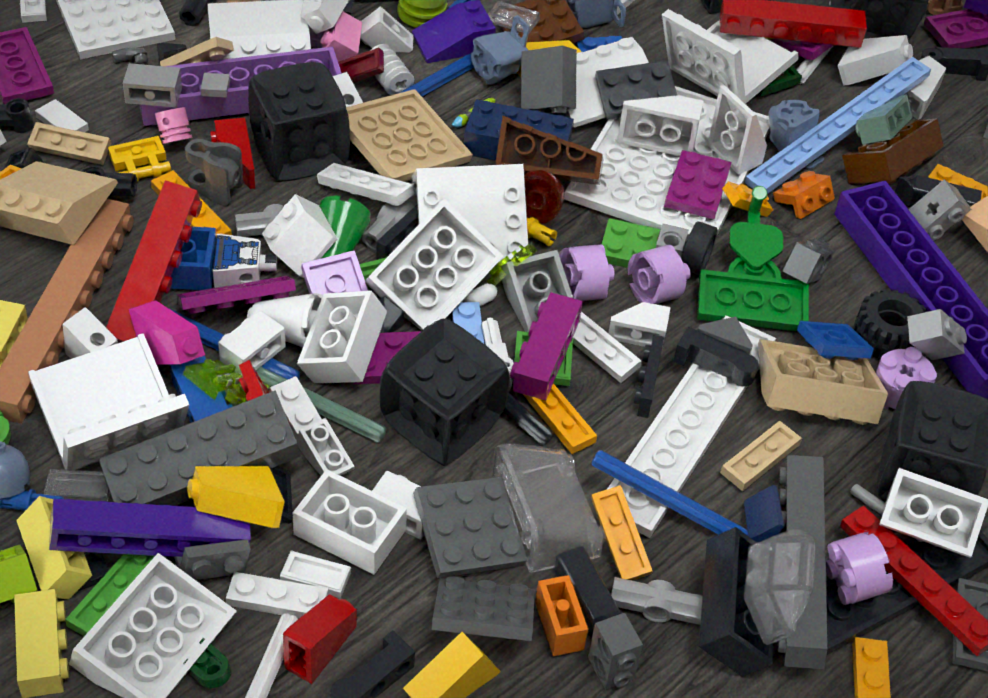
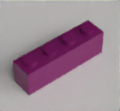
M550 292L546 303L541 302L537 314L538 321H533L529 329L528 337L530 339L528 342H523L519 354L521 359L519 362H514L511 369L510 378L514 379V392L547 400L581 320L583 301Z

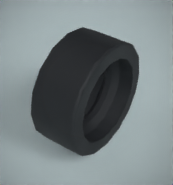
M697 221L693 226L681 258L682 262L688 265L691 273L699 275L701 269H705L715 244L718 232L717 227Z

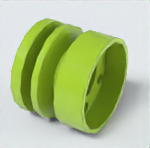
M398 0L397 12L403 22L412 27H419L446 11L448 4L447 0Z

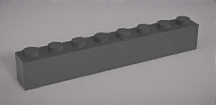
M787 455L786 467H780L779 485H785V489L780 488L779 495L780 505L785 507V511H782L784 522L782 529L785 530V534H780L779 553H785V558L779 559V577H785V582H779L778 599L779 601H784L785 607H779L778 626L784 627V633L779 632L778 652L784 653V666L824 669L827 655L823 457Z

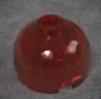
M531 170L525 173L526 217H533L540 224L553 220L561 210L565 195L561 182L552 173L544 170Z

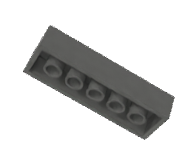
M275 390L99 459L114 502L177 506L193 499L188 497L187 486L189 479H193L195 466H269V468H273L301 457V454Z

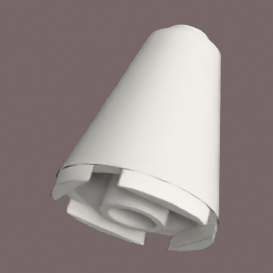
M314 293L255 302L249 308L247 318L252 317L259 310L285 327L286 342L303 347L323 295Z

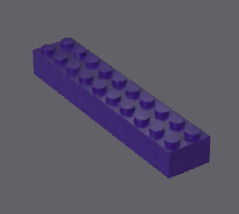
M886 181L842 191L834 215L891 291L898 290V293L904 294L905 292L909 294V297L919 300V305H924L926 308L925 312L941 309L965 329L967 341L964 343V354L942 359L967 392L988 398V309Z

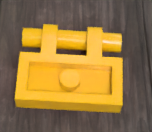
M159 136L108 147L109 156L115 171L126 169V171L118 173L136 174L137 182H139L140 178L149 176L156 178L161 176L162 173L171 171L169 161L159 163V161L166 160V152ZM149 164V166L136 168L137 166Z

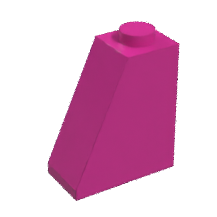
M151 301L129 309L136 337L144 333L156 365L182 364L205 355L197 326L161 303Z

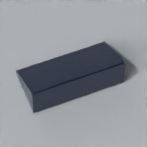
M775 485L760 491L744 501L748 536L758 544L767 547L773 544L784 527L778 489Z

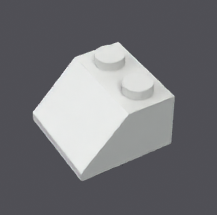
M296 194L284 205L280 213L268 224L262 233L270 250L303 278L302 263L320 259L338 239L319 205Z

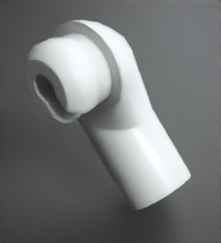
M484 284L472 290L462 301L479 302L480 306L496 297L497 288L493 284Z

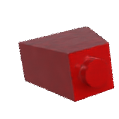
M329 594L289 626L283 633L285 669L313 684L357 627V609L347 600L338 599Z

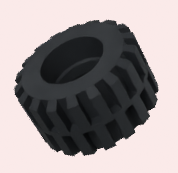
M887 289L881 290L880 293L875 291L870 296H866L863 303H861L853 330L874 348L871 357L876 356L880 360L889 351L914 347L909 341L908 316L925 313L926 308L924 305H919V300L909 297V294L905 292L904 294L898 293V290L889 292Z

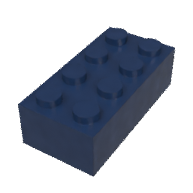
M476 99L464 133V145L473 154L472 156L496 161L502 116L521 124L524 123L547 134L550 133L568 142H571L574 119Z

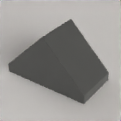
M736 316L699 325L697 331L751 354L753 344Z

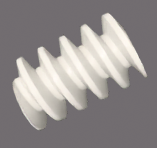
M380 44L371 49L379 47L384 51V73L375 76L388 94L395 95L413 85L414 76L405 67V64L396 55V52L390 49L389 45Z

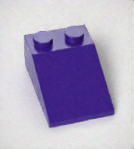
M480 0L456 4L412 30L413 38L426 63L464 57L474 51L473 40L475 38L496 33V28Z

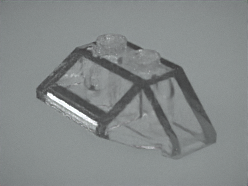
M797 528L775 535L749 547L744 600L761 639L766 645L794 634L797 627L795 623L804 612L813 591L816 538Z

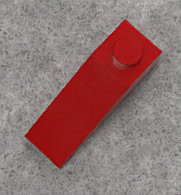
M246 119L214 120L215 131H210L211 142L230 143L241 149L243 182L250 189H255L254 165Z

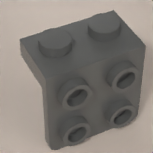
M248 540L185 547L183 556H176L174 558L179 569L194 580L233 575L234 572L244 573L251 548Z

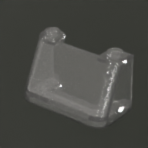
M515 443L497 445L495 447L492 477H502L505 489L509 494L522 528L521 540L530 549V556L527 557L528 561L526 562L529 572L533 573L554 568L555 557L558 554L579 546H584L590 559L600 557L602 544L606 542L603 527L601 525L598 526L576 476L572 455L567 454L564 449Z

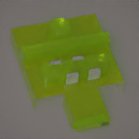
M528 244L525 247L523 245L519 246L489 271L491 278L487 281L488 284L496 286L506 276L502 267L507 262L512 261L517 267L522 261L533 256L538 250L533 244Z
M206 359L203 363L185 367L183 375L212 399H216L218 392L228 390L225 399L234 406L247 402L246 393L239 381V378L243 376L234 372L236 367L233 364L225 365L220 360L212 361Z

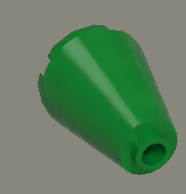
M340 196L324 198L321 200L319 207L338 239L320 259L354 251L370 225L371 220L370 211L354 199L349 198L348 202L341 201Z

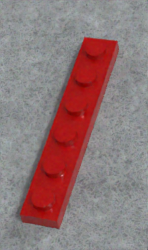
M864 505L842 519L840 528L849 536L868 532V535L874 534L880 540L889 560V563L884 564L885 570L888 573H892V577L977 657L988 649V620L889 528L880 526V520Z

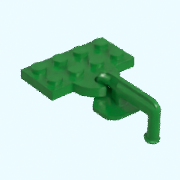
M756 186L753 188L747 222L735 223L730 229L729 246L740 257L730 264L728 272L701 269L699 274L697 320L718 321L724 319L725 316H736L739 322L748 326L797 331L800 321H809V283L782 279L780 270L771 261L783 251V233L775 226L760 224V209L763 200L768 194L765 187Z

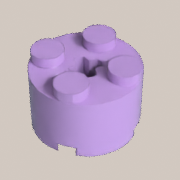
M601 244L562 249L559 257L573 298L581 301L607 298L609 281L614 279V268L611 264H608L604 246Z
M672 245L642 251L632 255L629 260L628 275L632 274L634 282L630 283V287L640 303L659 304L674 300L683 295L686 288V279L690 278V269L686 263L682 262V259Z
M915 347L887 352L881 357L876 370L878 378L888 392L884 408L887 410L889 407L896 408L902 391L910 381L934 383L937 377L931 362Z
M864 532L828 544L829 560L826 561V574L829 579L835 578L838 595L844 605L853 604L891 591L893 586L892 573L886 574L884 564L889 563L888 556L880 540L874 534L868 535V532Z

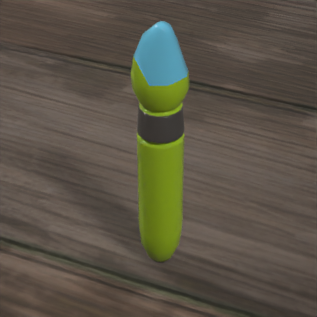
M488 98L484 100L492 103L496 102L494 98ZM473 108L464 114L458 115L453 121L452 126L455 128L464 126L468 122Z

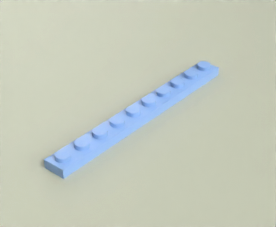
M911 57L749 173L745 178V184L752 189L756 186H763L766 188L767 193L771 192L855 131L857 120L864 113L906 94L928 78L931 69L914 57Z

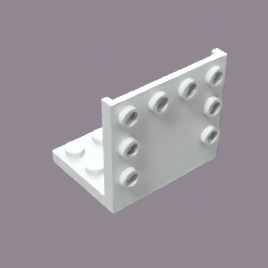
M669 9L662 14L670 69L716 96L719 94L720 86L725 85L746 104L798 60V52L793 51L791 53L764 37L720 33V20L705 30L700 25L685 19L682 15L676 14Z
M523 164L416 168L411 177L410 184H414V187L417 188L419 224L445 199L504 256L500 261L505 259L507 262L529 257ZM518 247L522 250L519 254L515 252V249ZM510 253L515 255V258L509 260L507 257Z
M144 333L139 334L136 338L37 371H28L30 382L66 473L97 463L102 457L184 426L189 408L185 394L177 397L175 394H168Z

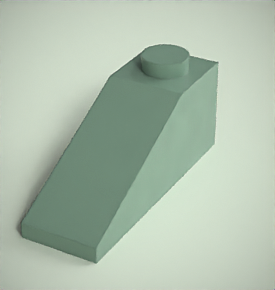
M907 94L864 113L857 120L856 133L858 137H861L862 144L891 140L912 119Z

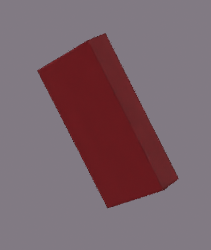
M378 47L339 61L341 73L347 72L353 83L384 73V51Z

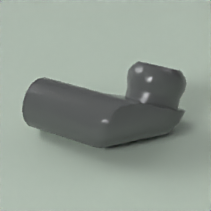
M124 48L112 51L114 63L135 59L136 64L144 65L148 62L146 56L148 53L143 48Z

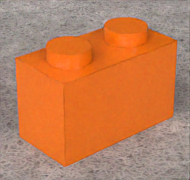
M570 576L538 581L535 604L552 655L558 656L584 650L588 627Z

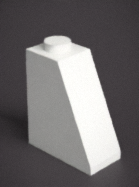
M303 0L301 16L312 30L318 34L334 27L349 0Z
M907 35L868 38L863 40L861 47L849 46L838 64L843 86L888 74L913 56V48L908 43Z
M930 56L919 60L931 69L930 76L906 93L912 116L917 120L921 119L940 88L946 71L944 66Z

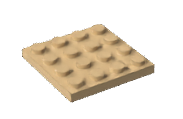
M415 89L346 107L349 116L350 140L381 176L405 182L411 180L416 168L454 167L470 162L473 154Z

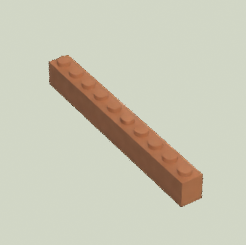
M106 199L76 243L70 245L1 365L0 411L8 421L22 424L27 413L32 412L36 394L30 382L28 371H37L58 364L59 355L62 349L65 348L63 323L83 308L90 306L95 289L99 288L102 284L103 274L106 269L112 266L113 256L117 250L121 249L126 232L132 229L134 218L130 214L128 203Z

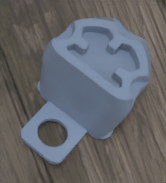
M620 0L566 1L582 29L610 23L612 20L619 27L624 26L626 8ZM618 6H619L620 11H621V18H620V19H619L618 16H617V7H618Z
M519 15L513 18L511 32L504 31L484 35L473 40L474 51L471 53V59L476 72L484 78L487 84H496L509 75L517 73L521 66L522 51H528L526 44L530 28ZM518 23L523 28V37H520L517 33Z
M783 100L780 104L770 108L768 112L770 140L779 152L818 124L819 109L810 108L807 102L802 100ZM820 155L814 162L809 163L804 168H815L823 163L824 157Z

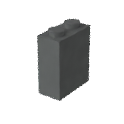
M562 45L522 51L521 108L543 113L551 112L553 115H565L566 110L576 109V49Z

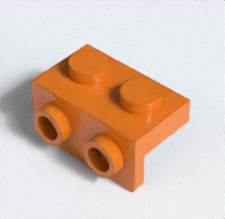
M814 171L802 173L798 179L784 183L782 188L773 192L775 202L793 205L795 216L799 219L804 218L834 200L830 176L815 174Z

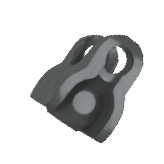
M204 139L190 141L185 147L186 159L189 163L200 169L194 170L188 177L189 187L197 190L198 195L205 196L218 205L227 206L230 202V189L240 187L243 184L241 149L236 145L224 142L214 143Z

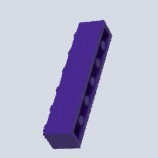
M53 499L50 518L49 550L154 556L159 553L162 556L182 557L185 547L248 540L250 545L251 541L249 522L197 511L196 507Z

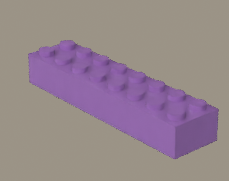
M333 47L165 66L177 67L181 70L182 90L177 108L185 107L188 120L249 113L248 86L250 78L267 70L306 62H320L328 68L332 76L342 74ZM204 73L230 74L227 98L201 96ZM140 105L143 125H157L155 113L176 108Z

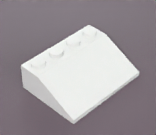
M303 0L208 4L210 39L219 37L233 42L234 51L226 54L223 59L311 49L309 27L301 16Z
M633 37L623 38L611 44L601 45L595 49L577 53L576 109L566 110L565 114L566 117L574 119L573 127L605 118L595 77L596 71L649 63L643 49Z
M443 199L365 280V283L379 297L385 296L404 311V317L420 330H423L427 325H431L440 319H445L504 256Z
M157 553L72 651L69 665L96 685L123 698H167L209 644L213 642L235 615L236 610L161 554ZM205 638V640L200 644L199 642L201 641V639Z

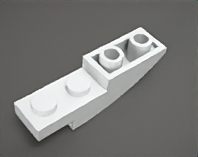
M296 376L270 387L269 393L275 390L277 392L299 449L321 476L326 469L338 475L345 474L354 469L355 466L327 419H321Z

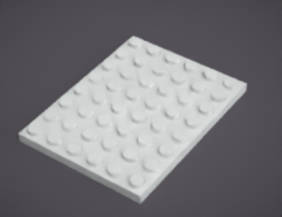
M675 86L677 96L704 100L693 152L722 159L707 145L717 99ZM754 112L757 115L764 139H766L770 131L769 118L766 115ZM621 117L612 118L607 121L591 150L603 154L604 161L600 185L571 181L565 191V200L634 224L657 228L660 231L663 223L689 229L687 240L697 221L717 227L718 235L732 207V203L724 191L715 220L664 207L680 156L617 143ZM730 167L726 183L729 181L738 185L743 184L750 170L738 175Z

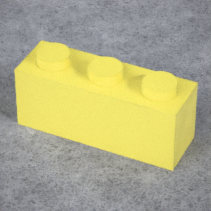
M39 496L16 521L41 591L55 589L57 598L69 600L92 576L84 552L49 550L50 518L53 499Z
M55 589L14 595L17 682L22 698L64 692L63 679L69 678L68 659L62 658V650L68 649L66 629L61 630L60 622L66 619L64 601L58 602Z

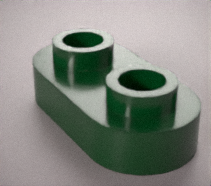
M202 638L199 643L201 644L205 638ZM210 643L196 660L195 664L191 666L188 673L204 687L217 688L229 680L232 669L227 657Z

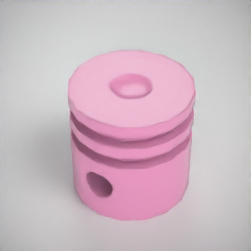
M185 107L155 113L158 129L162 131L160 138L164 139L161 141L162 144L193 138L192 134L189 135L191 129L187 128L189 121Z

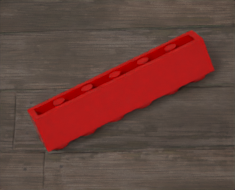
M723 0L720 10V33L861 47L867 29L865 11L768 0Z
M167 180L164 181L106 327L116 337L118 343L136 338L129 309L151 301L160 303L163 294L169 292L173 278L170 277L174 267H179L183 253L181 248L184 242L187 243L192 234V226L190 225L193 218L199 216L202 208V201H200L197 190Z

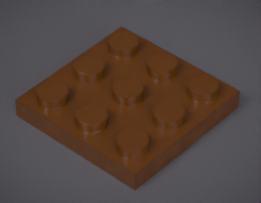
M526 0L494 11L495 18L502 32H511L513 18L519 15L530 28L527 42L569 40L575 43L585 39L584 31L566 0ZM518 23L517 33L520 37H523V28Z

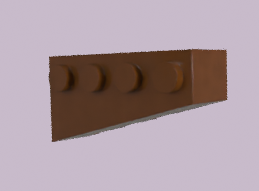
M502 116L495 165L523 164L524 176L600 185L604 161L602 153L573 142L565 141L550 133L547 134L529 125L521 124Z
M938 118L915 120L905 125L891 140L879 141L871 145L865 144L858 147V153L848 152L843 154L848 183L886 181L888 184L896 181L897 177L909 173V169L921 165L924 159L934 156L936 151L944 147Z

